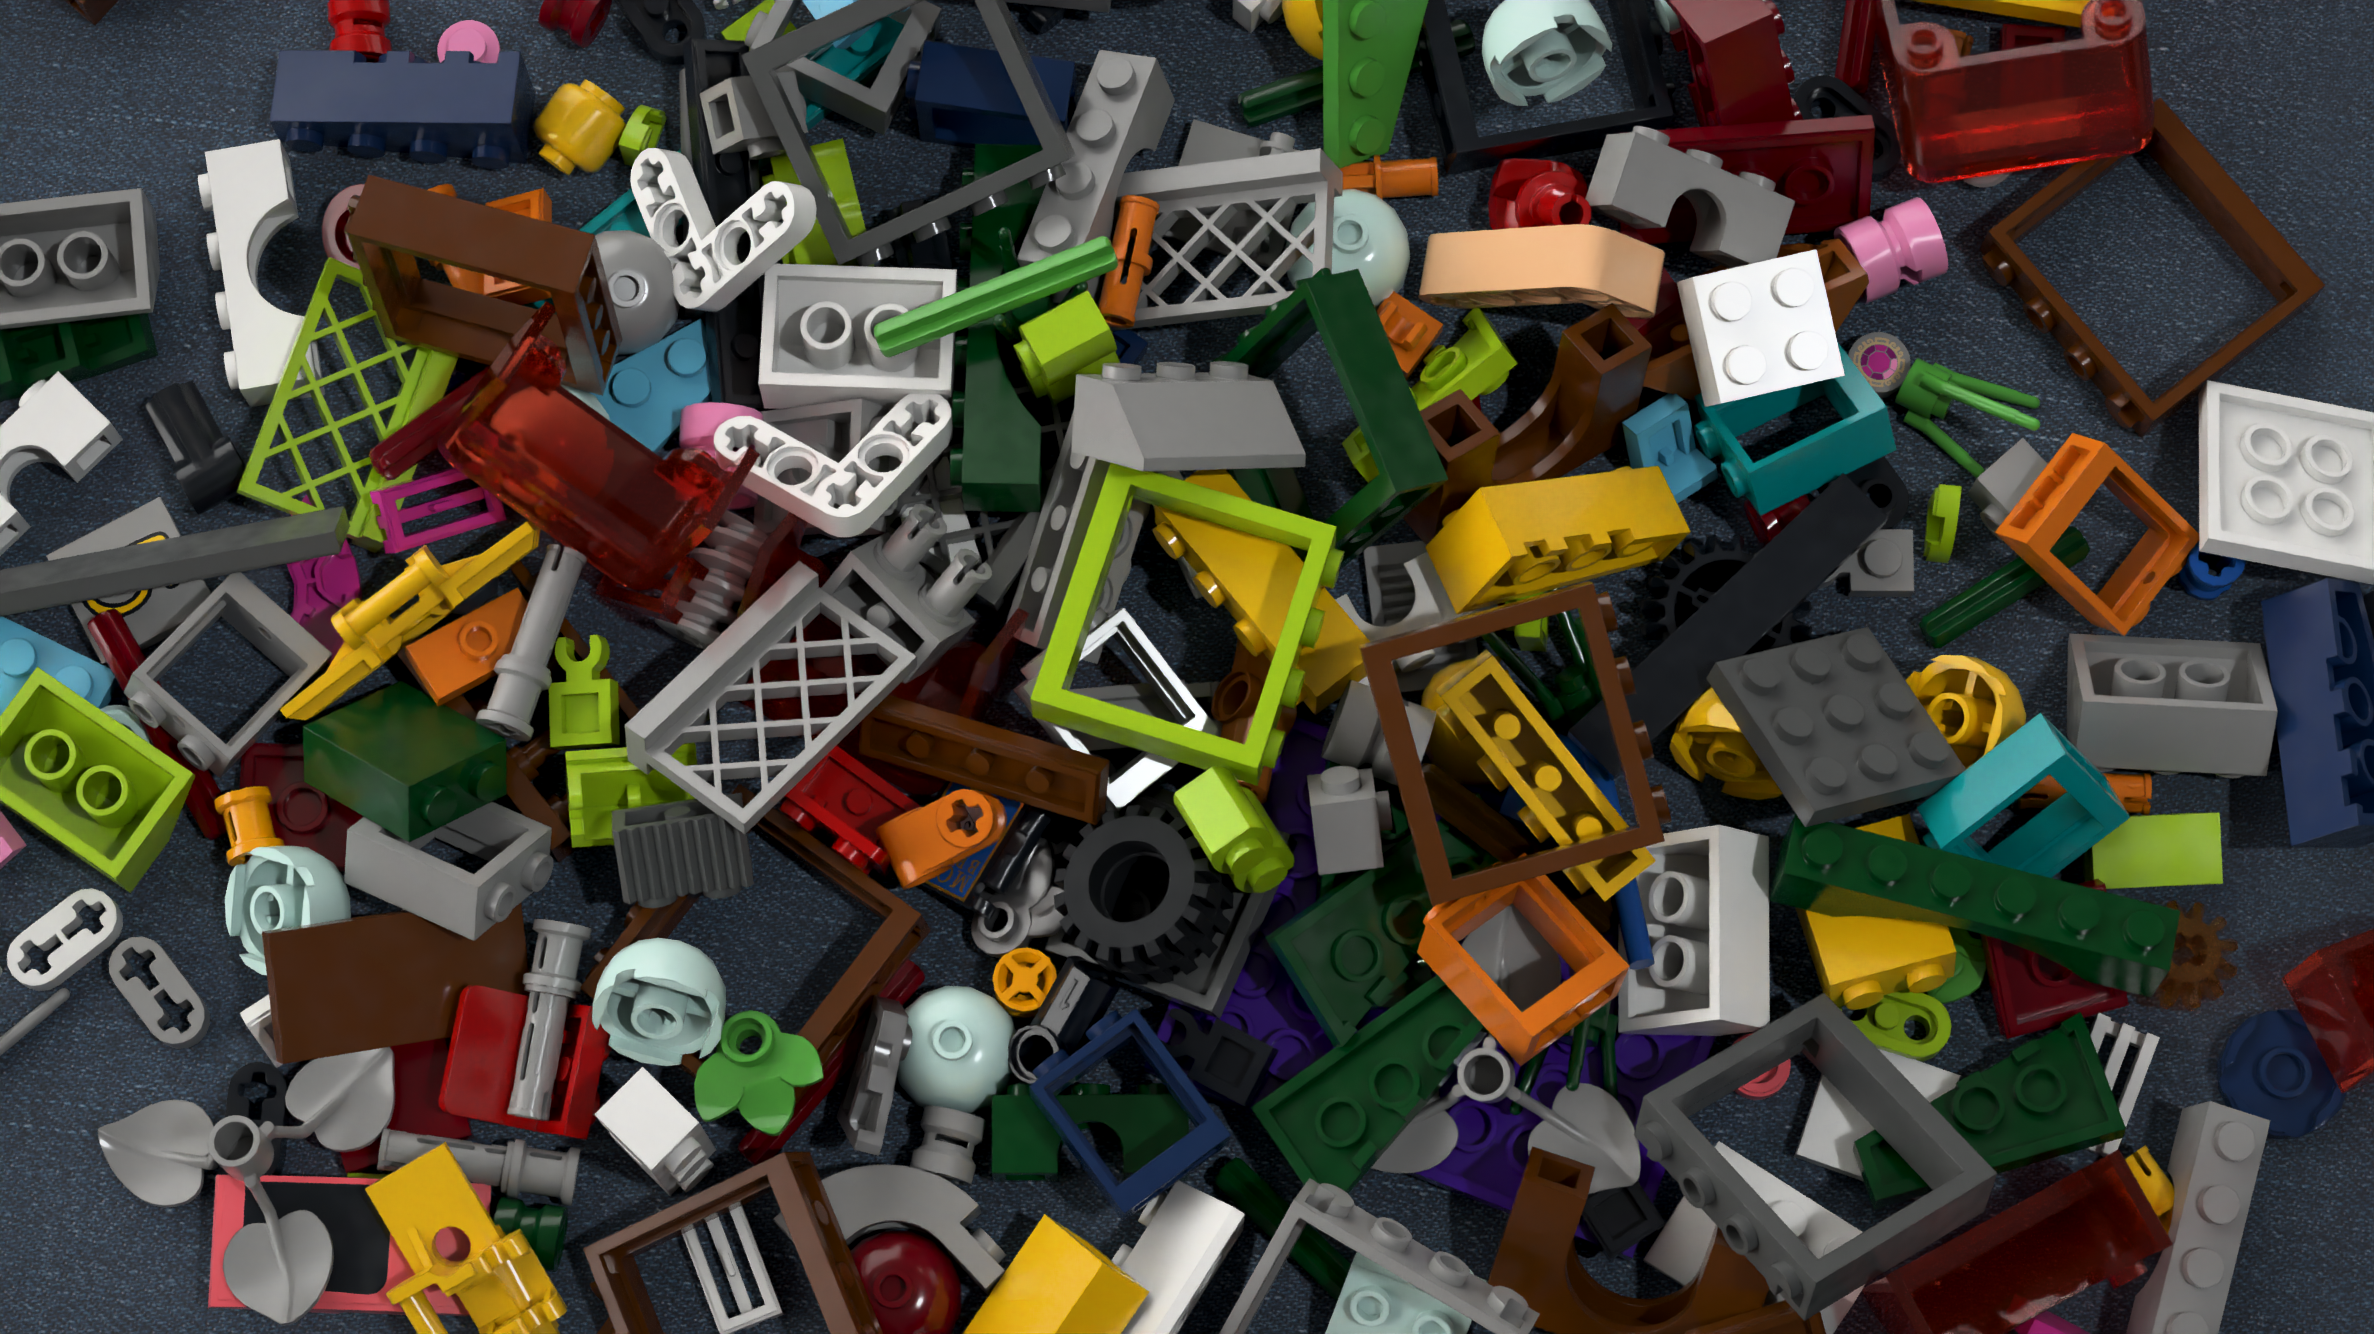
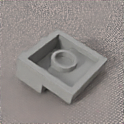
M864 398L761 411L763 421L839 463L891 409ZM890 455L876 457L867 466L877 472H889ZM790 468L780 473L777 479L787 485H797L809 479L811 473L802 468ZM758 494V503L754 508V525L762 530L770 540L822 534L833 539L848 538L830 535ZM856 497L849 503L850 505L856 506ZM898 498L867 530L852 537L886 533L887 516L895 512ZM835 503L833 506L838 509L841 505Z

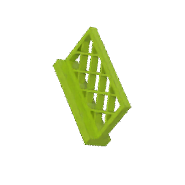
M329 257L326 260L236 493L288 514L298 515L324 510V505L316 487L347 475L357 497V502L350 520H348L350 527L346 537L353 539L352 544L375 553L384 547L383 541L388 539L385 529H379L376 516L381 515L379 505L372 503L370 491L411 480L417 464L395 480H386L375 471L370 457L355 463L352 462L338 429L369 417L379 441H383L443 398L458 357L408 343L397 347L394 339L386 338L377 313L372 308L373 302L368 289L363 285L361 270ZM335 278L359 287L369 311L339 323L328 300ZM321 314H323L328 327L315 332ZM373 318L387 352L357 364L342 330ZM332 335L347 368L316 381L305 355L310 343ZM415 349L407 369L402 354ZM391 359L402 385L397 397L375 405L361 371ZM300 371L306 385L292 391ZM351 376L365 410L335 422L320 388ZM310 393L324 427L294 439L283 416L284 409L288 401ZM393 407L385 426L379 412ZM278 429L283 444L269 449L275 432ZM328 434L343 468L312 480L297 446ZM287 451L302 483L298 487L279 493L257 484L256 481L266 459ZM370 465L364 484H362L357 470ZM306 492L311 505L292 497ZM404 498L395 500L398 510L401 509Z

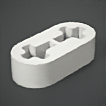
M81 889L71 894L20 933L10 944L7 953V966L12 976L27 988L36 991L51 990L59 986L111 946L119 937L123 927V915L119 906L104 892L96 889ZM89 906L94 911H99L105 907L106 911L99 918L104 926L100 932L93 934L85 928L69 939L68 935L83 922L79 914L82 908ZM60 941L63 943L48 956L47 960L51 965L48 972L43 975L36 969L25 972L24 969L31 963L27 952L32 947L37 946L41 950L47 951Z

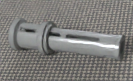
M547 545L542 567L510 654L502 655V658L497 660L494 671L498 678L487 709L480 710L476 717L478 724L510 739L519 741L531 740L534 729L529 724L541 691L548 690L552 682L550 677L551 671L547 668L582 567L585 566L587 561L586 556L566 546L562 554L560 553V545Z
M534 919L532 929L538 933L531 972L524 974L522 982L525 985L524 990L530 992L527 1005L528 1010L525 1026L523 1027L514 1086L507 1114L549 1121L551 1097L558 1069L566 1015L568 1014L570 999L576 1000L577 994L581 993L582 984L576 978L583 941L591 938L592 929L566 922Z
M390 1128L383 1129L377 1170L396 1171L446 1142L469 1182L501 1187V1193H506L507 1197L517 1198L520 1192L557 1197L560 1198L562 1205L572 1206L581 1148L570 1147L567 1152L528 1147L526 1140L515 1139V1142L508 1141V1146L432 1135L413 1134L405 1131L391 1130Z

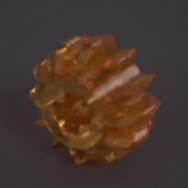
M2173 900L2164 905V907L2180 911L2173 953L2186 945L2191 949L2194 956L2180 967L2173 960L2171 961L2170 971L2159 985V988L2163 989L2160 997V1007L2167 1010L2170 1009L2180 994L2188 1011H2195L2201 1006V994L2212 1001H2216L2224 994L2219 979L2231 980L2236 975L2237 967L2222 957L2234 953L2238 949V942L2233 939L2218 940L2216 934L2225 927L2227 922L2225 918L2219 916L2208 925L2203 923L2205 906L2202 903L2195 902L2185 917L2181 906L2177 901Z

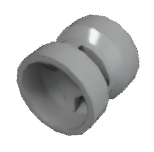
M932 1105L925 1106L920 1123L925 1133L921 1146L914 1149L909 1167L938 1175L956 1185L971 1186L976 1170L972 1155L974 1147L983 1142L987 1121L978 1116L950 1108Z

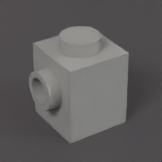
M795 71L776 73L805 134L808 132L805 121L806 103L803 95L799 92ZM751 76L730 77L700 93L713 155L748 151L750 160H760L786 153Z
M2024 438L2019 440L1977 477L1967 494L1982 510L1980 517L1985 526L2000 540L2002 539L1994 532L2048 464Z
M1336 766L1323 771L1322 774L1307 775L1319 875L1383 868L1380 831L1393 830L1389 793L1388 791L1375 792L1372 768L1356 769L1351 766Z

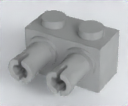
M915 504L909 511L907 518L892 536L886 532L852 550L821 587L822 590L917 656V667L903 680L905 684L941 664L974 625L976 620L964 609V606L992 576V570L986 562L982 563L976 571L972 569L981 557L969 549H960L954 556V560L937 581L919 564L934 543L947 531V525L941 517L937 518L931 526L927 524L936 512L924 504ZM878 653L876 654L888 667L892 664Z

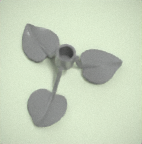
M1513 904L1471 932L1461 945L1521 1012L1561 984L1562 971L1558 953ZM1489 1032L1487 1038L1484 1039L1483 1048L1470 1051L1461 1060L1457 1070L1459 1084L1453 1086L1452 1091L1440 1098L1438 1090L1371 1167L1383 1172L1408 1174L1431 1169L1443 1162L1451 1154L1459 1138L1457 1125L1445 1110L1455 1105L1466 1095L1482 1103H1496L1508 1097L1544 1119L1532 1130L1529 1136L1528 1155H1530L1533 1146L1595 1167L1588 1194L1634 1185L1640 1177L1641 1154L1639 1141L1634 1135V1126L1624 1108L1611 1094L1600 1087L1586 1083H1579L1578 1089L1572 1092L1564 1086L1555 1097L1552 1110L1514 1086V1067L1505 1055L1497 1052L1498 1041Z
M390 1047L318 1058L306 1064L290 1082L285 1096L289 1112L296 1119L304 1123L300 1126H275L272 1122L267 1121L258 1127L252 1120L240 1115L225 1117L214 1125L207 1113L198 1105L185 1100H166L151 1104L122 1120L100 1127L98 1129L100 1145L110 1168L123 1185L136 1197L153 1206L164 1208L177 1207L191 1202L199 1195L203 1187L204 1169L214 1170L218 1165L232 1178L244 1181L262 1210L266 1223L246 1225L232 1237L224 1253V1277L234 1296L245 1306L282 1326L291 1325L303 1318L317 1304L324 1293L333 1269L334 1248L330 1233L314 1213L307 1210H297L278 1219L277 1212L260 1182V1177L269 1170L273 1162L274 1148L271 1141L274 1138L304 1139L315 1132L319 1142L328 1150L335 1152L356 1151L372 1144L382 1135L383 1129L388 1127L395 1107L394 1052Z

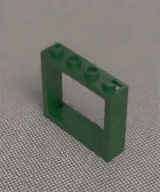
M1321 268L1313 277L1296 280L1294 283L1296 290L1290 296L1269 306L1265 310L1267 317L1259 325L1242 332L1237 337L1238 345L1231 352L1217 357L1212 362L1227 361L1248 364V375L1266 379L1319 330L1380 473L1323 522L1337 527L1335 549L1345 552L1339 568L1340 571L1448 480V476L1359 269L1332 274L1329 268ZM1293 467L1226 469L1253 502L1315 520ZM1290 546L1301 560L1305 562L1308 551Z

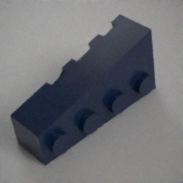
M279 51L270 123L278 139L281 142H285L289 148L303 152H319L323 150V145L346 147L350 153L367 158L383 157L385 151L409 153V156L417 161L433 164L444 163L447 161V157L471 159L473 164L488 169H505L509 167V162L527 164L536 93L521 51H499L498 63L474 61V55L470 51H446L445 60L441 63H428L426 60L415 56L411 51H387V53L379 56L378 62H366L367 58L357 51Z
M2326 578L2261 601L2264 620L2263 632L2267 645L2271 686L2278 710L2276 727L2291 846L2357 848L2374 842V639L2359 582Z

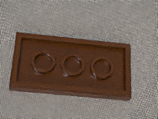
M521 903L512 909L504 921L496 922L475 941L406 910L262 931L276 1060L281 1064L452 1037L460 994L468 985H480L526 996L530 994V992L524 990L525 985L522 983L524 974L529 972Z

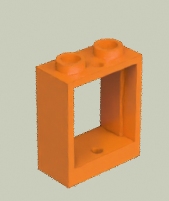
M2075 433L2068 437L1994 532L2092 625L2123 636L2127 634L2131 627L2144 619L2150 609L2151 601L2169 578L2176 575L2186 565L2187 555L2199 541V533L2105 442ZM2104 484L2149 529L2096 595L2054 556L2050 549L2100 485Z
M1523 853V854H1522L1521 856H1519L1518 858L1523 857V856H1527V854H1526V853ZM1546 875L1466 896L1457 901L1452 900L1435 905L1423 920V924L1426 927L1417 950L1422 959L1520 1066L1618 995L1630 967ZM1511 904L1519 910L1576 972V974L1523 1012L1519 1010L1458 943Z

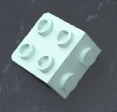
M1356 1252L1325 1334H1467L1472 1320Z

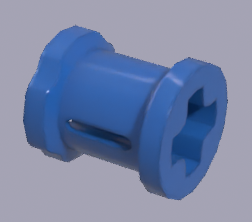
M2198 541L2187 555L2186 565L2177 573V579L2184 586L2189 596L2198 600H2214L2220 594L2230 589L2232 583L2242 574L2246 560L2200 552ZM2205 555L2214 557V568L2221 570L2217 576L2208 574L2209 566L2202 561Z

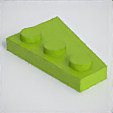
M1473 308L1462 320L1469 330L1451 348L1446 349L1444 345L1438 344L1424 358L1423 362L1426 366L1420 375V380L1410 388L1419 411L1459 389L1471 401L1478 395L1490 394L1506 381L1509 376V370L1518 364L1492 322L1480 308ZM1358 426L1342 442V445L1353 466L1369 483L1380 473L1360 426Z

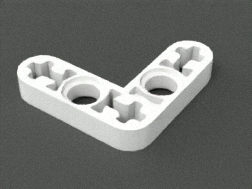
M648 148L638 155L631 169L630 182L632 192L651 238L665 250L664 253L671 261L673 294L678 303L687 309L717 312L726 307L810 233L816 220V202L809 189L798 184L771 181L716 227L686 156L676 151ZM685 214L689 222V232L683 244L679 245L676 238V226L679 219ZM747 231L751 240V248L748 257L741 263L737 255V244L742 234Z
M908 394L839 463L760 419L752 416H737L722 423L714 434L716 462L720 471L730 479L822 531L836 537H852L867 530L949 445L953 438L952 411L948 401L939 394ZM933 420L935 421V424L932 425L931 423H929V421ZM913 422H916V423H918L919 425H918V426L916 427V429L913 431V425H912V423H913ZM751 444H752V445H755V450H756V451H754V450H752V449H750V448H748V447H749ZM737 447L739 450L735 452L732 448ZM882 455L896 457L902 462L899 467L889 472H877L867 466L871 460ZM790 468H802L811 473L809 479L797 485H787L777 479L780 473ZM856 497V506L850 505L849 503ZM837 503L841 506L838 509H836L833 505Z

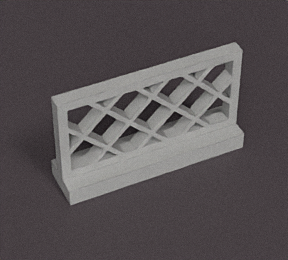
M1319 148L1124 173L1116 196L1113 227L1116 226L1118 221L1119 204L1122 196L1136 195L1156 201L1160 208L1155 219L1150 249L1157 243L1172 259L1148 285L1142 281V292L1139 295L1136 306L1134 326L1132 328L1109 326L1111 331L1264 314L1269 306L1287 298L1294 292L1286 291L1277 281L1302 255L1313 264V276L1321 268H1329L1332 273L1334 197L1342 196L1343 172ZM1315 202V219L1297 238L1279 224L1297 204ZM1272 207V208L1268 211V213L1263 209V208ZM1253 209L1262 219L1236 246L1220 230L1238 211ZM1213 214L1209 220L1204 216ZM1195 217L1203 226L1177 253L1162 237L1179 218ZM1275 229L1290 243V246L1264 271L1249 255ZM1216 236L1231 252L1205 278L1189 263ZM1314 243L1313 253H1311L1308 248ZM1134 245L1126 252L1120 282L1128 275ZM1242 262L1260 276L1242 297L1226 298L1218 290ZM1184 269L1187 270L1201 284L1184 303L1168 305L1159 295ZM1271 288L1277 292L1266 294ZM1100 293L1099 299H1098L1097 304H1096L1097 307H1099V302H1100V298H1101V293ZM1212 295L1217 298L1216 300H1208ZM1153 302L1158 305L1156 307H1149Z
M798 561L625 724L628 761L647 775L653 769H656L736 829L746 834L917 667V656L819 587L818 573L801 561ZM821 613L841 627L842 639L804 642L803 629ZM849 633H850L852 636H854L855 638L850 639V638H849ZM796 637V642L789 643L793 638ZM878 653L892 663L881 675L853 677L851 655ZM844 656L845 677L807 680L805 658ZM798 659L799 680L761 683L760 670L769 661ZM753 678L754 683L746 684L749 680ZM854 693H861V694L855 699ZM847 694L848 707L839 716L810 718L808 696ZM801 697L803 719L764 721L762 699ZM755 700L756 722L717 725L716 712L726 702ZM710 719V725H703ZM819 734V735L812 741L811 735ZM804 735L805 749L795 758L766 759L765 738ZM758 738L759 761L720 763L718 741ZM711 742L713 764L685 766L671 755L683 743ZM776 776V777L768 784V777ZM761 777V791L744 808L722 793L721 780ZM714 780V787L706 781Z

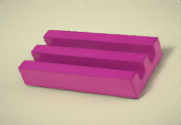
M479 459L370 491L372 503L378 504L381 515L376 516L379 529H385L388 539L383 541L385 553L401 552L507 520L498 484L490 472L487 459ZM478 475L480 477V486L403 509H397L395 502L397 499ZM482 499L486 501L488 510L404 535L402 523Z

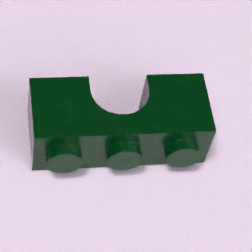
M1163 1083L1137 1085L1136 1094H1110V1085L1076 1084L1071 1086V1095L1056 1096L1080 1131H1102L1117 1141L1123 1153L1124 1180L1189 1133L1188 1116ZM1031 1084L1006 1086V1095H992V1176L994 1182H1059V1157L1065 1143L1029 1096V1086ZM1189 1173L1179 1181H1189Z

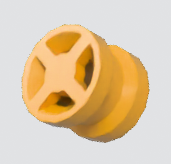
M1028 947L1014 949L1003 955L996 964L993 974L994 992L998 1003L1013 1017L1021 1019L1034 1018L1057 978L1056 968L1050 958L1040 950ZM1019 992H1020V993H1024V994H1026V993H1030V994H1031V995H1022V994H1019L1017 997H1015Z

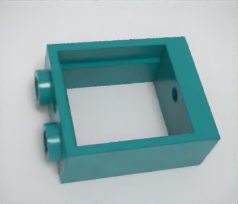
M1839 343L1838 347L1845 376L1708 407L1704 406L1702 393L1694 396L1701 422L1695 424L1693 428L1700 447L1708 459L1716 456L1719 457L1722 461L1721 470L1734 496L1739 498L1746 495L1760 516L1836 480L1842 473L1846 475L1897 450L1887 406ZM1824 394L1843 419L1753 463L1735 438Z
M2041 712L1917 807L1930 830L1923 836V840L1928 847L2052 878L2130 818V815L2106 777ZM2049 774L2067 791L1988 853L1969 836Z

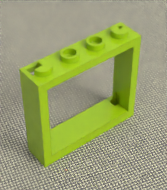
M1110 463L1030 698L1032 716L1204 770H1208L1213 766L1229 769L1237 780L1258 786L1263 767L1266 766L1274 769L1283 748L1286 732L1276 729L1283 706L1295 709L1302 690L1306 671L1296 668L1302 648L1306 646L1314 649L1319 638L1325 611L1317 609L1316 605L1322 586L1334 589L1339 576V568L1345 552L1335 549L1337 527L1153 471L1143 472ZM1134 499L1308 551L1245 744L1069 691Z

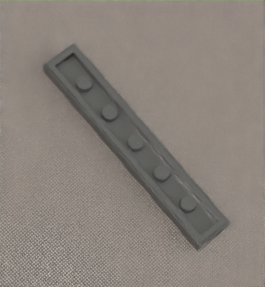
M341 506L0 570V616L339 554L350 524L345 507Z

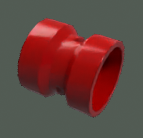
M329 0L327 3L328 22L335 29V38L329 44V50L357 51L367 58L366 62H378L380 55L387 53V51H392V43L385 36V27L391 21L389 0Z

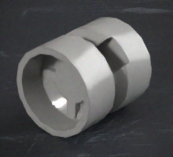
M1349 680L1334 713L1321 757L1343 766L1355 767L1356 769L1368 763L1372 765L1375 778L1397 785L1371 688L1354 680ZM1403 699L1421 763L1432 733L1436 711Z

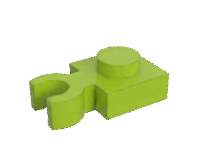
M597 634L590 635V653L586 659L579 662L574 655V640L567 637H558L556 641L555 657L558 664L566 671V682L551 683L548 689L551 748L564 750L620 746L618 681L600 679V671L606 666L610 655L608 641L603 636Z

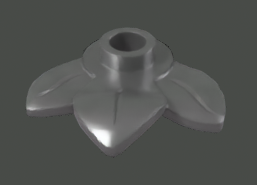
M1046 838L1039 839L1005 895L994 891L988 886H985L979 897L989 901L997 908L990 920L975 913L971 923L972 938L975 944L987 955L1002 958L1003 955L1014 949L1028 947L1033 938L1053 936L1063 929L1059 921L1064 916L1055 909L1054 895L1062 893L1064 890L1053 886L1055 856L1052 843ZM1008 915L1006 926L998 932H993L996 923Z

